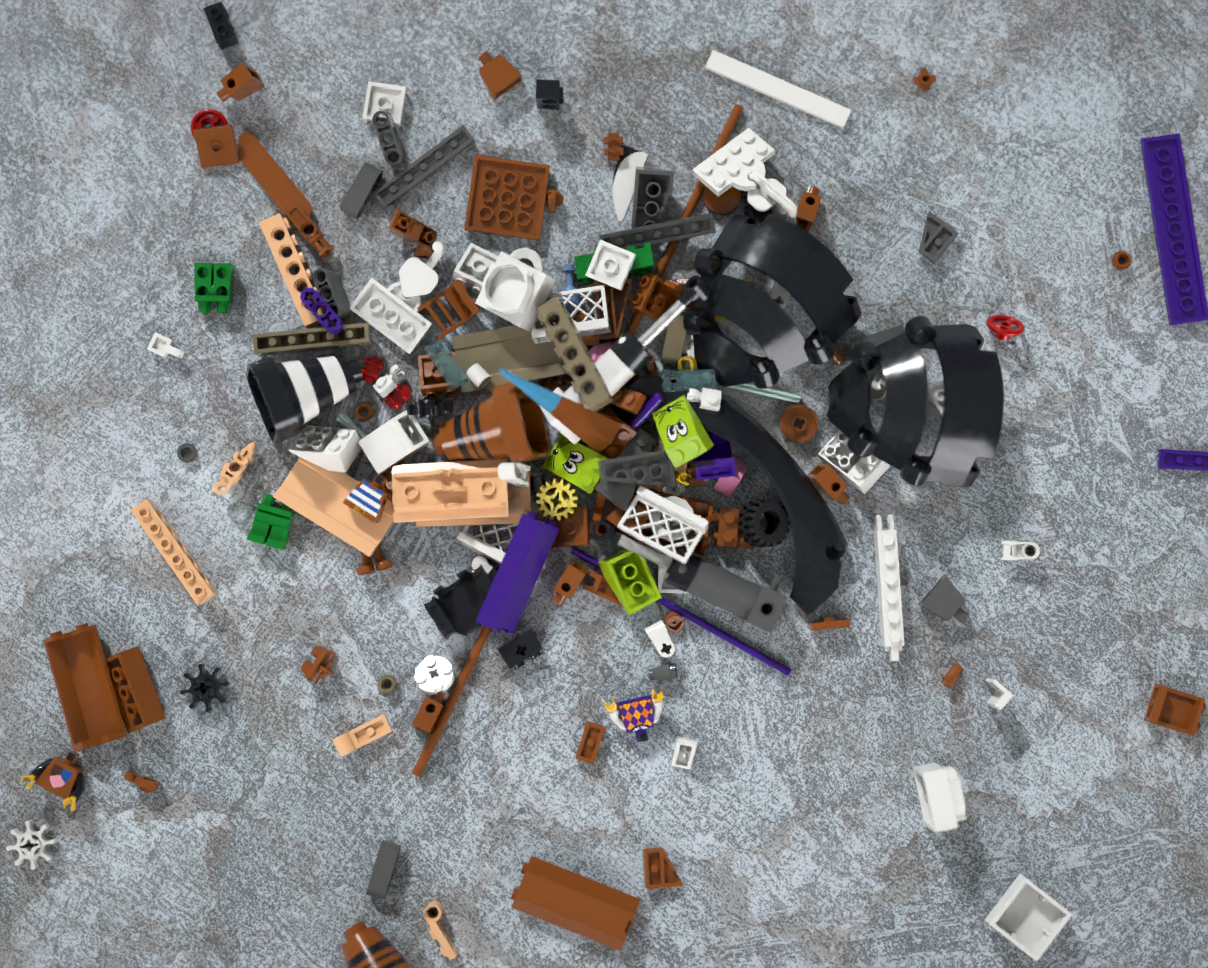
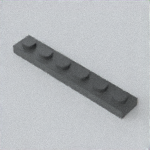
M462 125L374 191L373 195L384 209L388 208L473 144L475 139Z
M709 213L604 233L599 236L600 240L625 249L633 245L635 247H644V243L650 242L651 245L712 234L716 233L713 214Z

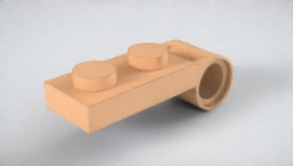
M382 714L332 739L339 756L342 757L393 730L386 715Z
M432 901L427 904L424 910V917L431 929L429 933L434 941L438 940L441 947L439 948L443 956H448L449 960L457 957L458 951L439 922L443 913L442 905L437 901ZM435 907L438 910V915H430L428 909Z

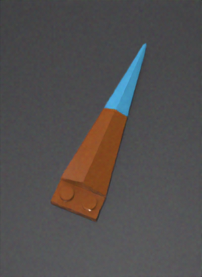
M502 368L499 369L500 373L598 454L600 453L608 459L617 458L637 433L634 428L620 419L599 411L593 412L585 409L582 404L542 388Z

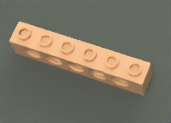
M279 213L259 222L304 326L309 329L321 324L312 312L306 308V305L300 298L299 286L301 284H307V288H313L316 291L317 289L312 284L313 275L310 269L306 270L304 263L306 259L302 251L298 252L296 247L299 243L295 235H291L289 228H291L287 217L283 218ZM278 233H285L282 240H276ZM291 249L292 255L285 258L284 252ZM294 267H300L298 274H291V270ZM311 294L307 296L310 301H315ZM323 306L318 308V315L325 314Z
M146 499L134 507L131 512L196 604H204L218 594L153 500Z

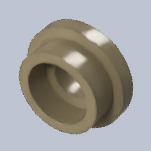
M384 675L378 681V688L384 694H391L397 688V680L392 675ZM385 681L391 682L390 688L385 687Z

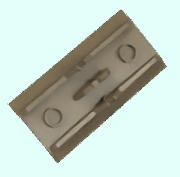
M557 317L553 322L558 324L560 318ZM540 320L536 322V329L545 327V324L542 325ZM517 325L452 337L461 393L494 388L495 386L511 382L500 373V368L527 381L567 374L563 367L565 363L556 354L554 341L534 343L531 334L532 328L529 332ZM476 363L492 377L491 381L482 389H479L466 376L468 369Z

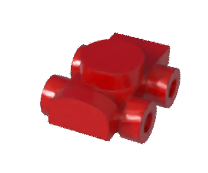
M373 355L371 358H365L364 364L367 367L366 369L361 367L363 381L372 384L373 381L378 380V370L382 371L384 367L382 359Z
M398 383L394 389L395 392L393 394L390 392L384 401L391 410L394 408L399 410L403 406V401L408 402L411 399L410 394L412 392L405 384L401 386Z

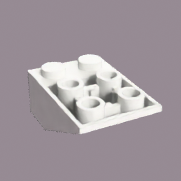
M407 410L358 441L377 474L413 455L429 443V439L413 415H407Z
M306 425L289 451L328 471L346 473L361 451V447L358 444L360 439L356 430Z
M839 430L818 455L865 495L890 465L873 455L862 457L854 454L847 446L849 438Z

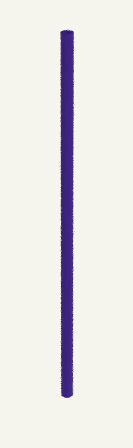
M573 547L570 552L571 554L601 570L598 564L599 560ZM661 596L662 598L656 601L788 676L792 669L665 597Z

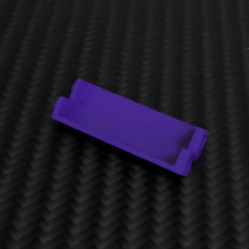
M531 512L522 514L476 622L497 631L501 629L513 635L560 529L557 526V522L548 518L546 521L538 520L539 516Z

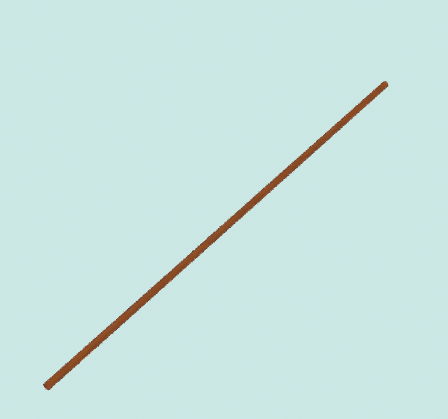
M735 104L711 155L727 144L744 109L741 105ZM698 180L680 219L692 216L706 187L700 180ZM680 240L668 242L653 273L654 275L662 278ZM635 310L626 331L634 336L644 315ZM557 475L555 476L557 482H560L561 479H563ZM551 488L548 491L553 492L556 488ZM544 510L538 511V520H545L546 516H543ZM483 625L412 774L421 777L492 630L491 628Z

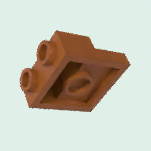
M646 273L640 279L641 286L638 292L632 296L631 308L656 322L675 303L676 297L663 284L665 282L657 275Z
M455 351L418 356L422 397H437L439 394L454 396L456 392H460Z
M720 507L719 511H716L715 522H718V528L713 533V541H716V546L755 549V547L750 546V543L744 542L745 538H741V530H738L737 527L740 526L737 519L741 516L739 512L742 509Z

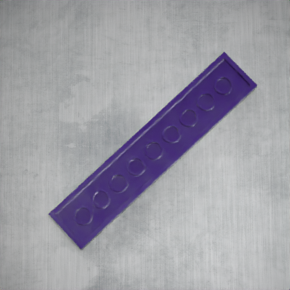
M1180 133L1142 138L1140 144L1169 326L1207 321V301Z

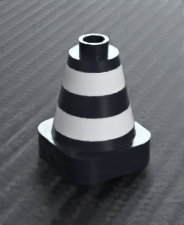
M343 355L275 363L273 357L269 356L249 363L246 370L249 388L273 444L297 436L300 426L355 392V383L363 380L357 360L347 361Z

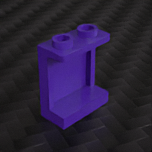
M707 432L714 446L693 458L697 480L735 476V460L732 456L730 442L712 432Z

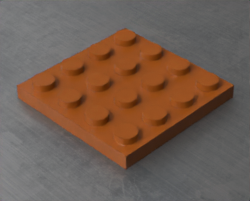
M475 155L464 230L540 241L550 165Z

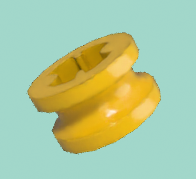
M684 356L679 359L678 369L682 373L688 374L696 369L697 362L694 357ZM689 360V365L691 366V368L689 367L685 369V364L683 362Z

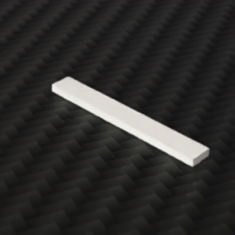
M715 50L712 51L705 66V69L842 129L851 112L850 109Z

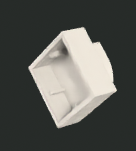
M500 252L496 262H492L484 278L482 290L475 304L530 332L539 314L537 307L545 303L556 280Z
M937 763L912 767L924 825L934 832L959 828L958 821L967 819L962 786L955 769L952 766L942 767Z
M1019 874L986 917L985 921L1037 962L1073 914L1026 877Z

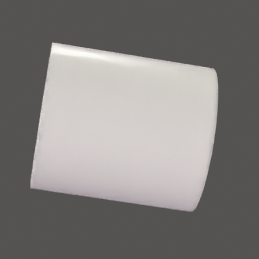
M478 363L471 366L466 372V376L479 389L484 388L492 378Z

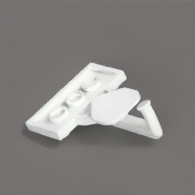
M750 128L746 129L692 170L693 175L718 197L732 186L738 190L748 191L747 201L756 210L761 212L768 211L778 203L788 212L786 220L796 225L797 206L786 197V188L776 179L765 178L766 170L763 163L775 155V150Z
M439 241L433 243L434 253L426 264L418 258H409L399 270L400 282H396L388 288H385L374 278H371L350 306L353 312L408 354H412L433 325L432 322L418 313L417 308L422 305L421 295L430 294L439 280L438 274L433 268L447 251V245Z

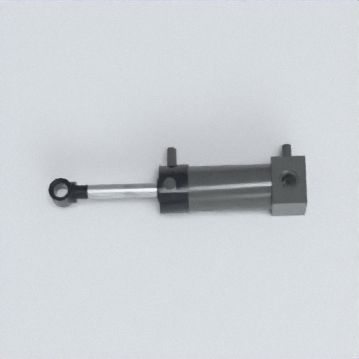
M595 521L590 526V534L593 538L606 543L608 541L613 542L667 568L663 580L665 583L697 596L741 617L742 620L772 633L788 598L776 592L782 580L781 577L776 575L770 588L721 568L693 552L686 564H683L615 531L614 527L605 521ZM599 524L605 527V533L601 536L595 533V528ZM679 547L676 554L684 557L687 553V548ZM766 604L767 609L765 612H762L761 608Z

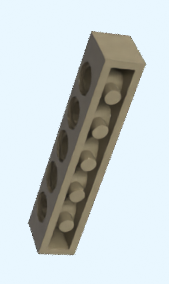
M556 296L537 307L539 312L537 315L542 325H546L548 329L546 334L551 342L554 341L556 348H554L559 358L563 359L565 363L563 367L566 373L572 376L574 380L572 385L576 392H580L582 396L580 400L584 408L595 412L614 401L562 299ZM559 317V323L553 326V320ZM568 334V340L562 343V336ZM576 350L577 356L571 360L570 354ZM585 367L586 372L580 377L579 370ZM594 384V391L588 394V387Z
M368 323L343 325L342 331L337 334L330 333L325 327L252 334L254 354L259 357L372 345L371 326Z

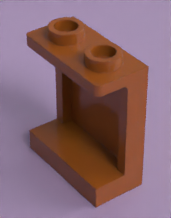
M1155 684L1144 720L1194 736L1199 731V719L1206 708L1205 699L1161 684Z

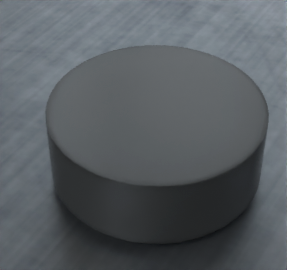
M189 443L180 445L177 450L178 458L186 463L193 462L198 455L196 447Z

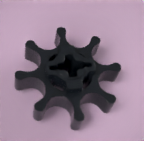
M424 397L423 399H418L419 402H408V405H406L407 415H418L420 418H437L442 416V413L451 414L453 411V400L442 401L440 397Z
M199 664L200 673L197 677H193L190 673L184 674V677L190 680L191 687L188 690H181L180 694L191 693L194 700L189 705L190 709L195 708L196 704L202 701L206 706L205 711L210 712L212 711L211 701L214 698L218 699L221 703L226 702V698L221 697L219 690L222 686H229L230 682L220 683L217 680V674L221 671L220 667L215 668L214 672L209 675L205 672V665ZM204 685L213 686L207 690H198V688Z

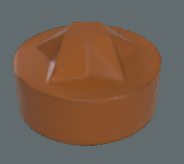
M672 612L664 618V625L669 632L675 633L683 628L684 620L679 613Z

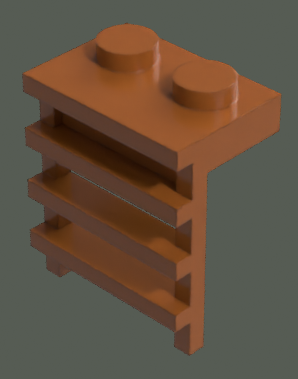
M458 279L451 283L447 289L417 308L418 311L425 308L440 329L442 334L437 336L439 340L480 312L478 309L479 305L475 304L476 300L474 298L471 299L467 293L466 285L463 282L460 283ZM444 296L460 319V322L457 324L440 302L439 298ZM433 302L450 324L451 328L446 330L430 307V304Z

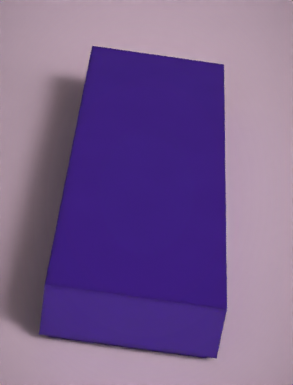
M1159 449L1158 469L1208 472V452Z

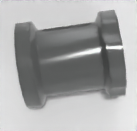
M545 471L530 474L533 487L532 493L542 492L540 490L541 485L546 487Z

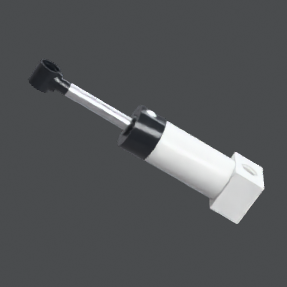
M694 275L687 280L684 287L685 294L639 338L634 337L628 331L620 334L619 339L595 362L611 396L617 393L653 359L646 346L693 301L695 303L703 302L710 296L712 292L711 287L699 275ZM594 384L588 387V394L594 391ZM573 385L565 392L559 387L553 391L560 396L582 404L580 400L582 396L580 392H576ZM540 406L550 424L574 445L580 440L578 436Z

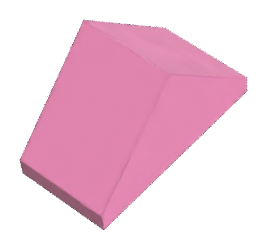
M734 457L735 476L719 478L713 488L729 498L749 465Z

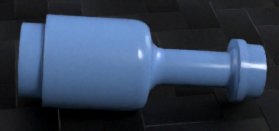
M574 265L563 266L562 272L566 275V289L562 291L578 289L574 287L573 272L576 271ZM574 295L570 301L578 306L581 302V296ZM569 303L566 305V308L569 314L571 315L576 308L571 306Z

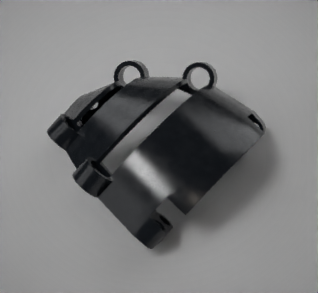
M736 214L728 221L711 249H700L696 254L694 261L695 270L711 287L712 292L705 301L696 302L695 307H690L686 311L683 325L686 332L693 334L694 358L698 369L709 373L720 386L728 387L753 382L757 388L766 389L775 385L779 381L780 374L808 361L812 364H823L832 359L835 353L832 345L858 321L862 311L856 297L844 295L843 293L853 281L851 275L839 259L818 239L797 225L775 215L769 214L762 224L758 226L753 216ZM734 261L751 267L771 278L802 306L816 327L814 331L805 339L796 323L778 303L753 285L736 277L723 274L726 267ZM714 315L725 318L745 330L759 344L767 357L750 354L725 336L716 323Z
M916 316L907 322L904 328L905 333L876 347L871 342H863L855 346L850 354L852 363L832 379L828 386L830 404L827 417L832 424L849 438L847 442L848 448L856 455L862 457L873 455L900 470V477L906 483L913 486H922L928 480L957 487H971L980 473L975 463L976 457L993 458L1004 412V385L1000 362L996 352L980 350L984 344V338L978 329L967 324L933 326L926 316ZM923 348L936 350L941 364L944 385L942 421L938 438L930 457L915 454L924 431L928 409V379L925 363L919 350ZM881 367L886 386V404L882 424L877 433L870 420L869 409L872 382L876 372Z

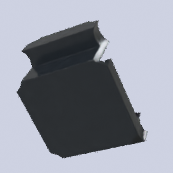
M481 564L473 571L465 569L456 574L459 579L450 586L443 587L440 585L433 591L438 598L433 596L428 603L424 604L425 609L447 640L452 634L456 633L467 636L482 626V624L476 622V619L493 581Z

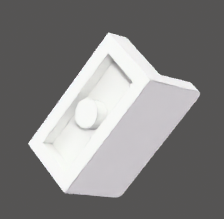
M987 678L985 681L996 692L986 703L992 708L1002 710L1013 697V694L997 680Z

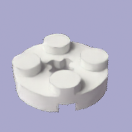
M427 656L417 667L415 680L424 693L435 695L437 692L442 690L444 692L450 688L454 681L453 668L450 662L443 657ZM437 672L439 676L431 679V674Z

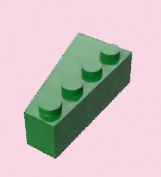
M650 242L644 243L643 248L633 245L624 249L636 254L627 279L631 278L630 275L638 274L639 277H643L646 273L653 272L654 264ZM595 253L574 257L577 282H582V285L593 283L594 279L585 275Z

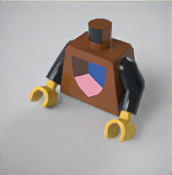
M69 750L65 758L60 756L49 758L39 764L29 776L22 777L21 784L24 781H30V784L26 787V789H30L35 780V784L65 799L63 801L64 809L68 804H73L70 810L74 811L76 809L75 802L79 800L85 789V780L82 774L83 768L75 764L80 755Z

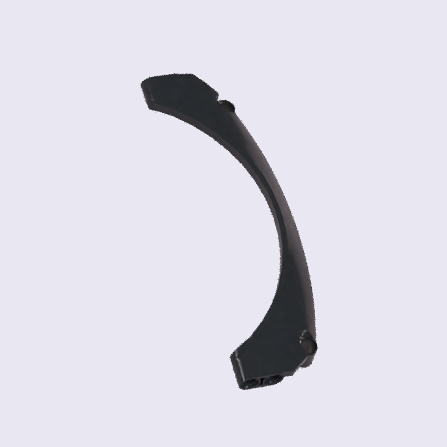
M681 371L673 373L670 377L667 375L640 377L627 388L646 396L641 408L655 392L661 393L664 396V401L655 411L683 395L687 398L689 389H696L700 392L702 388L716 390L692 374H684ZM677 375H681L683 377V384H679L677 382ZM722 393L719 411L699 408L700 403L689 402L704 429L722 437L742 450L760 467L778 492L786 508L795 542V579L790 598L807 616L810 615L839 587L842 566L840 558L848 548V542L833 514L816 487L791 455L763 426ZM610 405L626 424H629L636 415L635 413ZM651 414L645 421L655 420L653 415ZM834 544L842 545L843 550L837 551L834 548Z

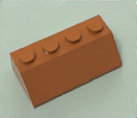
M139 647L119 652L107 658L106 663L127 733L129 734L165 719L164 708L159 702L157 690L153 686L151 674L145 665L144 656Z

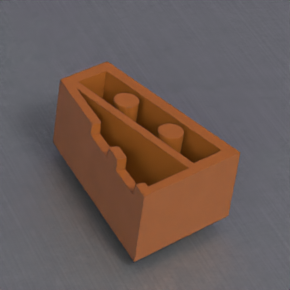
M632 279L625 281L622 291L601 282H594V286H605L611 333L598 334L599 343L613 342L619 339ZM601 291L595 292V302L597 303L602 297ZM597 308V319H603V311Z

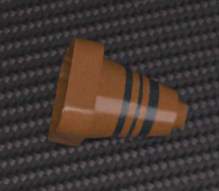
M512 382L495 386L492 397L442 423L439 433L433 435V444L439 456L446 455L451 461L511 459L512 462L527 463L550 456L549 437L543 412L539 404Z
M361 921L343 933L347 940L342 945L347 968H414L376 926L367 928L365 922Z

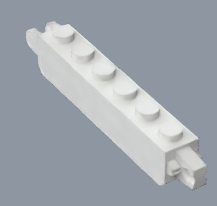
M877 515L875 517L874 546L881 644L884 647V651H889V661H899V651H902V646H904L897 531L894 530L893 515H888L887 517L888 530H882V518L880 515Z

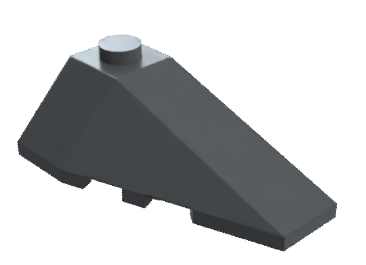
M636 166L631 228L659 223L673 191V171Z

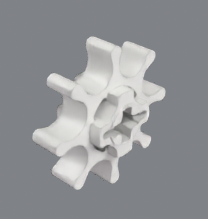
M28 820L25 822L27 827L25 833H21L17 828L11 830L10 833L15 835L18 841L16 845L7 846L6 850L15 849L19 852V859L14 863L16 866L22 864L23 860L27 858L31 861V869L34 870L39 867L37 862L39 856L44 857L46 861L53 859V855L47 852L46 847L48 844L57 843L58 839L48 840L45 837L44 833L49 828V824L42 825L40 831H36L33 828V820ZM30 842H31V843H34V844H37V843L39 844V845L34 846V847H33V846H30V845H29V846H26V844H28V843H30Z

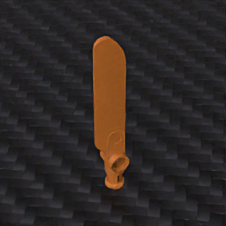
M245 132L241 134L237 145L238 153L244 166L309 245L316 248L320 258L327 257L334 250V246L325 240L322 231L311 220L312 206L252 133ZM314 228L312 234H306L307 229Z

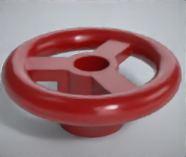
M215 109L199 111L191 121L190 128L193 138L195 139L194 129L206 128L208 124H211V127H215L219 120H221L222 126L228 125L227 119L221 112ZM208 114L215 115L213 118L203 117Z
M994 315L986 321L987 327L995 333L996 338L1001 340H1009L1011 336L1021 335L1025 329L1022 322L1006 315ZM1015 324L1019 329L1015 330L1011 325Z

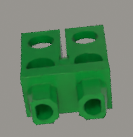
M194 263V301L198 302L200 313H211V303L217 304V313H229L230 304H233V277L235 274V266L233 264Z
M265 494L262 503H258L247 540L286 550L295 512H292L293 509L281 503L280 508L274 507L276 499L273 495Z

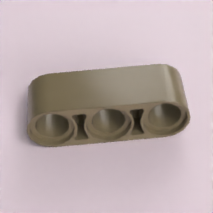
M682 312L668 325L660 361L662 364L678 367L686 336V330L683 325V318L686 312Z

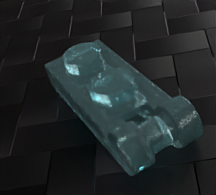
M442 338L438 339L432 346L424 347L451 390L468 381V377L446 347ZM441 350L442 353L435 354L436 351Z
M714 369L661 371V378L663 379L662 391L664 392L689 391V389L701 391L702 388L716 389ZM671 379H676V383H672Z

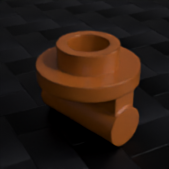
M557 190L546 192L548 211L554 213L556 206L561 205L564 201L563 195Z

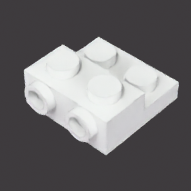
M471 243L456 266L452 279L454 281L458 279L460 283L463 282L467 287L471 288L474 294L479 295L484 278L492 262L495 263L498 256Z

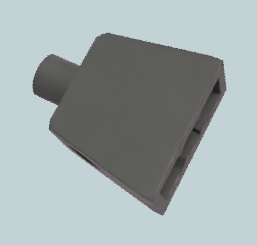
M941 577L919 603L921 607L945 621L955 617L961 623L968 616V613L961 608L966 601L965 598L947 577Z

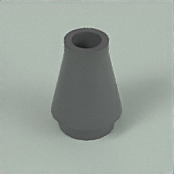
M668 662L648 669L650 681H673V679L678 678L675 663L671 664Z

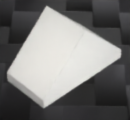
M677 736L671 766L690 770L697 741Z

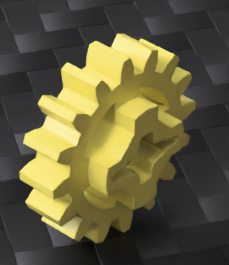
M554 478L553 483L547 480L546 487L544 485L540 486L542 492H537L536 496L540 498L536 500V503L541 504L538 510L545 511L544 517L549 514L550 520L557 516L558 521H560L562 515L567 519L569 516L568 512L574 513L572 507H577L578 503L574 500L578 499V495H573L576 488L570 489V482L565 485L564 479L557 482V479ZM551 488H556L553 492L548 491ZM563 490H565L568 493L569 497L565 495ZM559 492V502L555 506V497ZM561 507H565V508H566V509H564V510H562V511H558V509L561 508Z

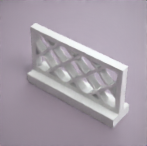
M604 285L549 293L547 299L551 300L557 296L565 301V306L569 303L576 308L570 315L571 318L578 311L586 316L582 322L573 320L581 337L611 333ZM601 291L602 297L597 303L589 298L593 292ZM574 295H580L584 298L578 306L570 301ZM586 301L594 305L589 313L581 309ZM599 308L603 311L604 318L595 319L591 315ZM537 317L531 331L534 343L551 342L546 334V331H548L546 325L544 328L536 329ZM564 334L561 340L568 339V334Z
M640 486L636 497L617 525V528L686 564L701 537L708 530V521ZM638 501L646 505L647 511L636 513L635 506ZM659 512L663 514L664 520L653 522L651 514ZM649 515L651 523L640 526L637 517ZM635 518L637 527L628 528L624 526L627 520ZM668 522H678L681 529L670 531ZM665 524L667 532L656 535L654 526ZM652 527L654 536L645 537L642 535L641 529ZM693 530L698 534L695 539L687 540L685 532ZM682 533L684 541L673 544L671 535ZM669 536L671 545L661 546L658 539ZM686 545L687 553L684 557L676 554V547Z
M507 524L506 527L496 529V525H493L494 530L483 533L482 525H479L481 534L474 536L469 534L468 531L471 526L475 525H466L456 538L458 542L501 565L505 555L501 545L511 542L513 537L511 528L517 527L518 524ZM509 530L511 539L500 542L498 532ZM495 533L498 542L491 545L486 543L485 536Z

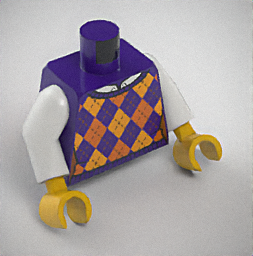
M652 689V695L615 702V699L612 698L613 703L607 705L604 701V706L611 720L621 730H626L627 733L635 732L637 742L649 740L646 729L654 727L662 712L663 689H660L661 692L659 694H655L654 689Z

